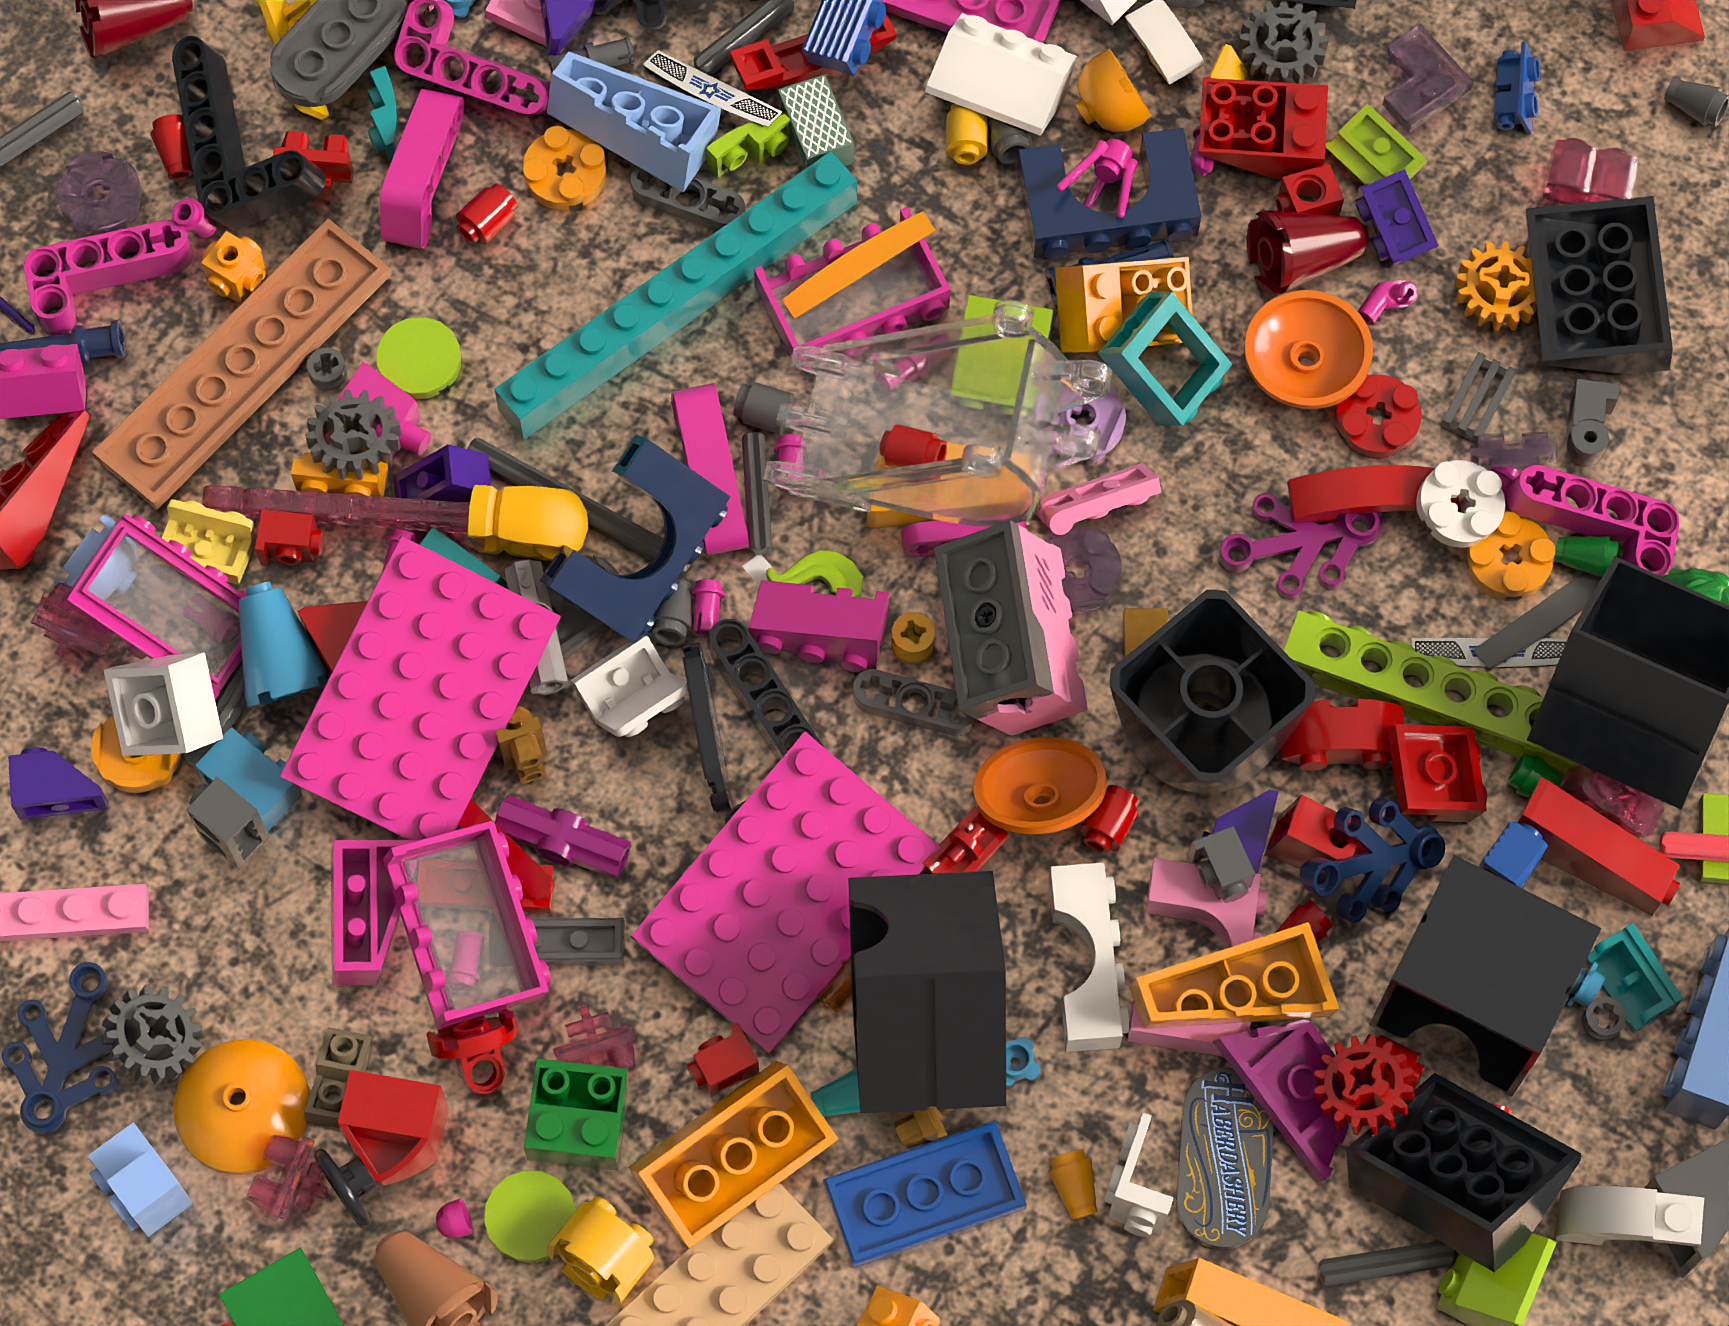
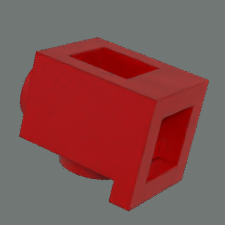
M261 509L255 551L261 566H269L271 558L285 565H299L301 561L314 562V556H321L324 533L323 530H318L313 514Z
M738 1022L730 1026L731 1036L723 1039L722 1035L703 1042L698 1047L699 1052L693 1054L694 1060L686 1064L696 1087L700 1088L705 1085L710 1097L759 1073V1061Z

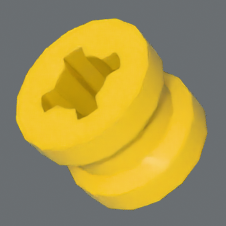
M908 612L901 615L892 627L891 647L895 657L903 663L916 665L925 662L932 655L935 640V627L932 621L926 615L918 612Z

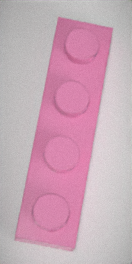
M146 884L0 893V941L149 932V889Z

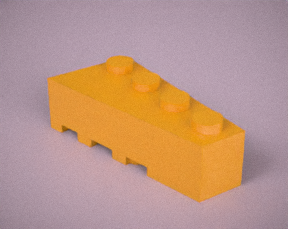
M1309 922L1136 977L1129 985L1144 1029L1330 1017L1340 1009Z

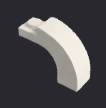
M1581 1186L1561 1190L1559 1197L1556 1241L1602 1246L1606 1240L1623 1239L1700 1247L1704 1197L1659 1193L1656 1189L1634 1187Z

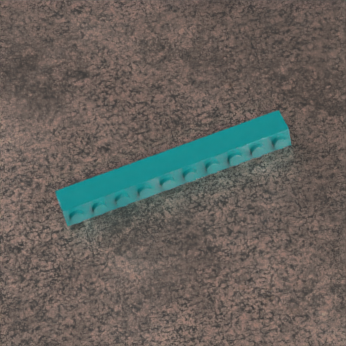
M830 151L494 388L499 412L523 440L527 439L752 279L755 268L762 266L763 270L856 205L857 179Z

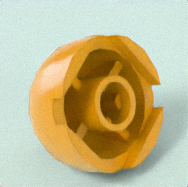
M1110 48L1103 53L1097 54L1085 64L1078 76L1077 83L1082 100L1075 105L1088 125L1096 121L1105 131L1124 133L1140 127L1146 123V120L1153 117Z

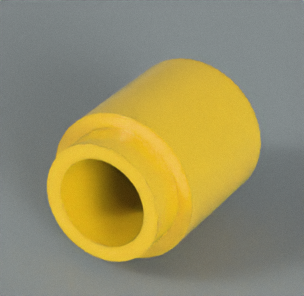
M954 103L951 106V111L946 116V154L959 164H974L987 154L988 116Z

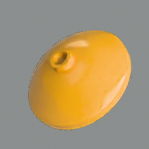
M253 1039L224 1042L202 1053L184 1072L174 1097L173 1115L175 1126L187 1150L205 1166L227 1174L243 1175L260 1172L284 1160L302 1140L309 1122L305 1121L304 1110L310 1095V1089L298 1064L280 1048L270 1043ZM237 1092L246 1094L245 1101L242 1104L232 1105L230 1103L233 1094Z

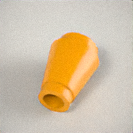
M1084 1148L1049 1158L1052 1170L1047 1172L1067 1211H1069L1071 1220L1097 1213L1092 1159L1086 1158Z

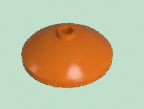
M1298 290L1279 295L1259 309L1247 329L1244 355L1247 368L1253 380L1271 398L1295 408L1320 409L1338 404L1358 390L1366 379L1371 366L1373 343L1367 324L1350 304L1322 291ZM1302 358H1307L1311 360L1313 364L1310 366H1303L1299 363V360Z
M1058 737L1030 738L1012 743L998 750L981 765L974 779V799L980 813L999 828L1023 835L1056 833L1078 824L1096 810L1106 793V771L1098 755L1081 743Z

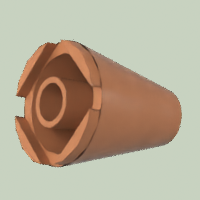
M407 1231L392 1232L382 1238L377 1244L374 1264L407 1326H482L478 1320L487 1310L492 1316L495 1311L498 1295L489 1283Z

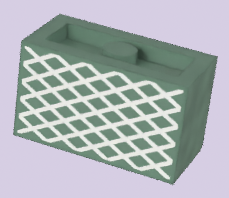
M825 74L778 89L779 110L790 119L791 141L804 170L830 151L833 152L844 166L854 162V142Z

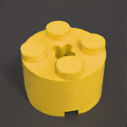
M594 1196L590 1202H582L547 1245L546 1251L552 1261L557 1255L561 1257L566 1263L561 1271L578 1287L600 1301H603L607 1295L613 1297L612 1305L619 1306L653 1263L654 1255L649 1246L653 1243L654 1239L640 1225L632 1223L628 1226L615 1216L617 1212L609 1202L599 1196Z

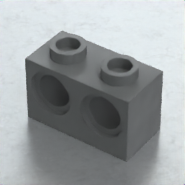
M216 777L210 785H202L192 795L189 801L190 806L186 810L200 838L239 870L269 838L258 810L219 777Z

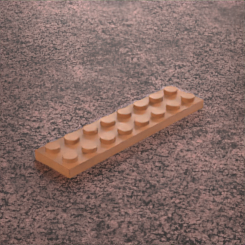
M328 218L92 451L94 458L154 509L158 510L309 356L392 275L390 267Z

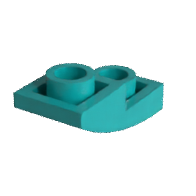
M383 66L370 71L373 88L367 90L374 110L370 111L373 128L367 131L376 153L384 151L389 164H391L401 139V128L392 83L386 67Z

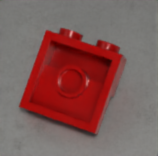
M1395 724L1387 730L1399 813L1406 815H1430L1431 821L1471 822L1487 811V790L1483 785L1480 770L1481 750L1476 743L1474 727Z

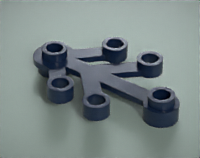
M1378 798L1370 805L1369 819L1374 824L1386 828L1389 827L1403 841V843L1390 846L1365 822L1362 812L1349 807H1343L1337 811L1334 817L1336 831L1354 837L1369 852L1336 861L1322 857L1312 858L1302 865L1300 880L1306 890L1321 896H1329L1338 889L1341 879L1366 873L1354 894H1343L1336 904V912L1340 918L1356 923L1364 918L1370 900L1375 909L1386 913L1396 911L1400 906L1401 896L1417 871L1433 868L1441 862L1445 854V841L1433 827L1419 825L1415 828L1399 813V807L1395 802ZM1386 808L1385 815L1382 818L1383 811ZM1351 817V822L1349 826H1347L1348 820ZM1402 863L1390 884L1382 883L1392 866ZM1388 894V898H1387L1386 902L1384 903L1385 897H1386V895Z
M81 963L70 974L69 984L75 993V997L58 1044L47 1024L48 1013L42 1003L37 1000H27L18 1009L20 1022L25 1028L30 1030L49 1068L42 1086L30 1066L32 1054L25 1044L12 1042L2 1052L4 1064L9 1070L14 1072L26 1096L20 1107L21 1119L25 1126L35 1133L47 1134L57 1130L65 1121L67 1109L95 1094L98 1096H109L118 1086L117 1076L112 1069L106 1066H98L90 1072L87 1079L62 1090L67 1074L113 1050L112 1045L101 1044L102 1037L110 1031L107 1029L103 1035L77 1048L93 1002L105 995L109 985L107 975L96 963ZM90 978L98 980L96 989L93 991L83 990L85 981ZM37 1008L40 1010L38 1019L35 1021L25 1020V1015L30 1009ZM18 1050L24 1051V1059L20 1063H10V1056L13 1052ZM100 1075H109L111 1079L106 1087L98 1088L95 1086L96 1079ZM41 1106H52V1112L49 1117L45 1119L37 1117V1111Z

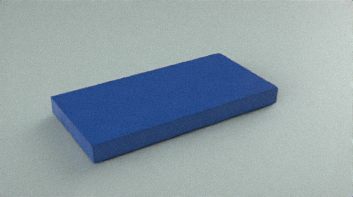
M996 1120L823 1179L826 1193L853 1268L1027 1208Z

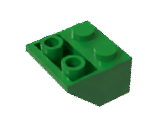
M537 1058L524 1141V1151L527 1160L618 1171L625 1123L628 1069Z

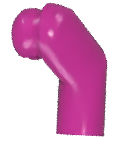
M1402 280L1380 282L1374 286L1357 312L1362 316L1367 325H1373L1383 310L1404 308L1414 303L1418 297L1417 287L1412 282Z

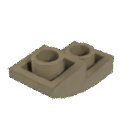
M328 1027L316 1062V1077L304 1110L306 1122L340 1128L338 1119L349 1071L366 1072L372 1036Z

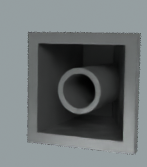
M1729 1138L1657 1174L1644 1187L1646 1189H1656L1659 1193L1704 1197L1700 1247L1663 1243L1683 1278L1693 1273L1712 1254L1729 1230Z

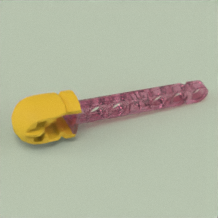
M222 485L205 486L202 497V505L206 508L224 513L234 511L244 515L246 518L260 519L261 509L313 514L316 523L420 531H430L434 527L440 532L467 534L471 543L480 553L499 554L505 550L512 556L534 560L553 561L563 544L578 552L583 547L588 531L587 511L582 501L574 492L563 488L510 486L498 491L493 486L474 485L470 503L265 488L243 489L242 487Z

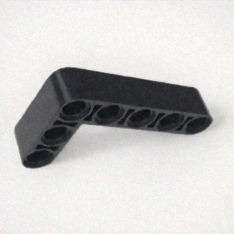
M186 36L179 40L172 52V62L198 202L204 208V213L226 229L234 231L319 196L325 186V174L321 168L298 151H284L245 167L226 62L223 56L197 36Z
M724 619L717 622L710 631L712 660L776 760L779 762L787 753V749L794 745L804 732L808 733L822 745L747 628L735 619ZM734 639L740 643V646L735 650L727 651L721 649L719 644L723 640ZM748 674H757L763 678V681L755 686H748L741 680ZM771 709H780L786 713V716L779 721H770L764 714ZM744 802L738 804L728 812L725 818V825L737 812V810L743 805Z

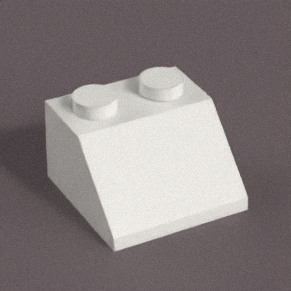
M205 652L172 654L110 667L104 670L122 756L188 753L223 739Z

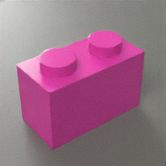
M50 345L40 348L0 351V419L85 410L87 383L78 345Z

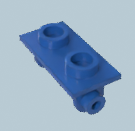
M1521 42V54H1518L1515 50H1505L1497 60L1496 86L1498 90L1511 88V91L1496 93L1494 121L1498 123V128L1501 130H1512L1515 124H1522L1527 135L1532 132V118L1538 117L1539 106L1537 95L1534 93V82L1540 80L1541 71L1538 57L1532 56L1526 42Z

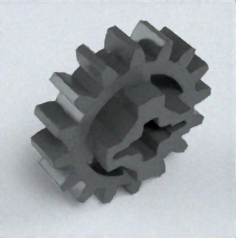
M1281 0L1278 8H1274L1270 1L1265 2L1263 13L1255 8L1251 10L1249 21L1244 20L1242 23L1238 49H1242V63L1252 62L1250 69L1252 76L1263 72L1265 74L1264 81L1270 82L1275 77L1279 78V82L1286 83L1287 78H1293L1295 83L1302 84L1304 73L1310 77L1316 75L1318 65L1324 64L1329 37L1324 36L1325 22L1315 24L1317 14L1315 10L1304 14L1302 12L1303 3L1298 2L1293 9L1288 8L1286 0ZM1257 35L1261 37L1260 43L1263 45L1262 49L1258 47L1256 40ZM1305 37H1307L1309 40V51L1306 49L1307 42L1303 40Z
M345 390L344 399L338 401L332 394L328 396L330 406L327 408L316 405L314 407L316 418L307 419L309 433L305 434L313 462H322L323 471L326 474L337 468L340 479L344 480L348 472H355L356 478L361 480L363 478V470L370 469L372 473L377 475L379 474V462L389 465L393 462L391 451L400 450L399 436L402 434L400 422L396 419L395 409L393 406L385 408L382 396L369 401L367 390H363L359 398H353L350 390ZM378 424L382 428L380 438L376 435V426ZM327 431L331 433V443L329 445L325 441Z
M150 984L144 985L139 992V996L132 988L129 989L122 997L123 1001L116 999L109 1008L112 1014H108L102 1022V1026L110 1031L102 1037L101 1044L113 1046V1050L106 1058L108 1061L121 1060L123 1063L119 1070L121 1075H124L130 1069L135 1071V1082L141 1083L146 1075H151L154 1085H159L165 1078V1073L172 1081L181 1074V1068L187 1070L195 1061L192 1054H196L202 1046L200 1041L194 1039L203 1030L202 1025L191 1024L190 1021L196 1014V1009L184 1010L181 1007L185 998L182 994L174 1000L168 998L169 989L166 986L157 995L153 994ZM149 1030L157 1035L155 1039L147 1034Z

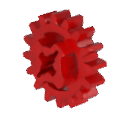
M1356 1035L1351 1036V1047L1345 1049L1339 1042L1335 1043L1336 1056L1333 1058L1323 1054L1321 1061L1325 1070H1316L1314 1073L1316 1083L1321 1085L1316 1087L1314 1091L1316 1100L1323 1102L1321 1109L1324 1117L1335 1114L1334 1122L1335 1127L1338 1129L1345 1126L1347 1122L1351 1123L1353 1135H1358L1362 1126H1369L1372 1135H1377L1378 1124L1384 1122L1391 1129L1395 1127L1393 1114L1397 1113L1406 1116L1408 1108L1404 1100H1414L1415 1097L1414 1087L1409 1085L1414 1082L1413 1070L1405 1068L1408 1065L1407 1056L1401 1053L1393 1057V1043L1388 1041L1382 1048L1377 1047L1376 1036L1373 1035L1369 1037L1367 1045H1360ZM1388 1070L1395 1078L1394 1090L1385 1081ZM1335 1080L1344 1089L1341 1100L1334 1093ZM1369 1081L1372 1082V1086L1367 1085ZM1357 1084L1361 1085L1360 1089L1356 1087Z

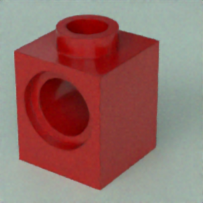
M1330 163L1282 177L1279 194L1275 196L1277 211L1340 215L1344 202L1343 194ZM1299 196H1310L1315 201L1305 202Z

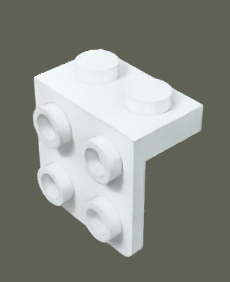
M645 634L639 635L635 643L629 641L570 680L595 724L617 737L624 735L625 737H631L640 733L648 726V719L659 712L667 713L676 709L685 701L683 696L689 693L687 681L667 670L649 637Z
M1143 1112L1139 1124L1130 1121L1118 1157L1119 1160L1125 1161L1126 1164L1125 1167L1118 1164L1115 1165L1104 1202L1112 1204L1108 1215L1109 1219L1125 1224L1124 1229L1134 1235L1149 1238L1151 1234L1161 1235L1173 1197L1130 1182L1152 1115Z

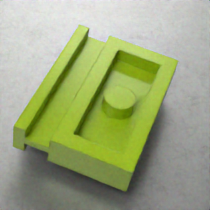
M1368 103L1337 132L1338 135L1331 142L1328 141L1325 144V150L1362 185L1367 183L1369 185L1403 169L1406 170L1409 179H1411L1427 163L1426 158Z

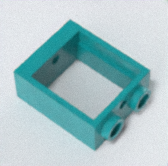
M1148 292L1098 352L1099 356L1158 425L1183 426L1196 416L1200 403L1209 393H1212L1223 382L1222 376L1232 365L1173 292ZM1166 323L1201 364L1173 399L1138 359Z

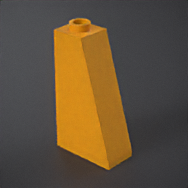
M1201 1258L1166 1268L1152 1310L1160 1314L1170 1303L1179 1300H1189L1234 1326H1348L1349 1323L1344 1319Z

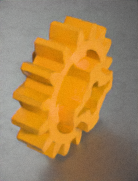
M1503 241L1500 249H1495L1491 242H1486L1483 254L1476 248H1473L1468 260H1462L1458 270L1460 274H1457L1454 287L1460 289L1456 301L1457 303H1468L1464 312L1466 317L1475 313L1479 315L1478 326L1482 327L1489 320L1493 322L1494 331H1499L1502 323L1507 322L1513 331L1517 329L1519 318L1527 324L1532 321L1534 312H1537L1531 257L1526 259L1523 256L1524 246H1519L1514 252L1509 250L1508 241Z

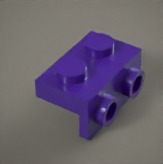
M1405 169L1369 185L1367 183L1359 187L1357 192L1360 198L1355 199L1354 202L1364 223L1371 221L1377 236L1371 238V241L1380 261L1387 259L1390 267H1394L1439 246Z

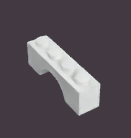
M1104 863L1051 866L1048 882L1052 922L1065 926L1077 933L1086 943L1093 963V970L1086 982L1077 990L1063 997L1061 1012L1065 1052L1120 1048L1122 1034L1129 1033V1014L1127 1006H1119L1118 990L1125 989L1123 963H1115L1113 947L1120 946L1118 919L1110 920L1109 904H1113L1116 901L1114 878L1106 877Z

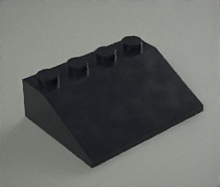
M1654 196L1526 208L1525 213L1543 365L1619 374L1669 371L1673 346Z
M1434 1073L1414 1090V1100H1404L1407 1104L1408 1114L1406 1116L1397 1113L1393 1114L1395 1127L1391 1129L1384 1122L1378 1124L1377 1135H1372L1370 1129H1368L1346 1148L1349 1188L1495 1272L1525 1245L1581 1161V1153Z

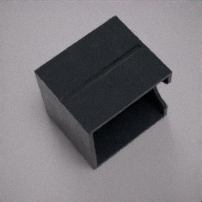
M1614 556L1569 634L1527 741L1681 810L1729 714V606Z
M1453 855L1369 1025L1399 1040H1404L1413 1032L1427 1026H1445L1456 1030L1468 1039L1477 1054L1479 1079L1483 1083L1512 1097L1540 1056L1569 997L1568 994L1572 990L1602 928Z
M993 871L848 878L852 1010L860 1113L927 1110V1107H937V1110L1006 1106V969Z

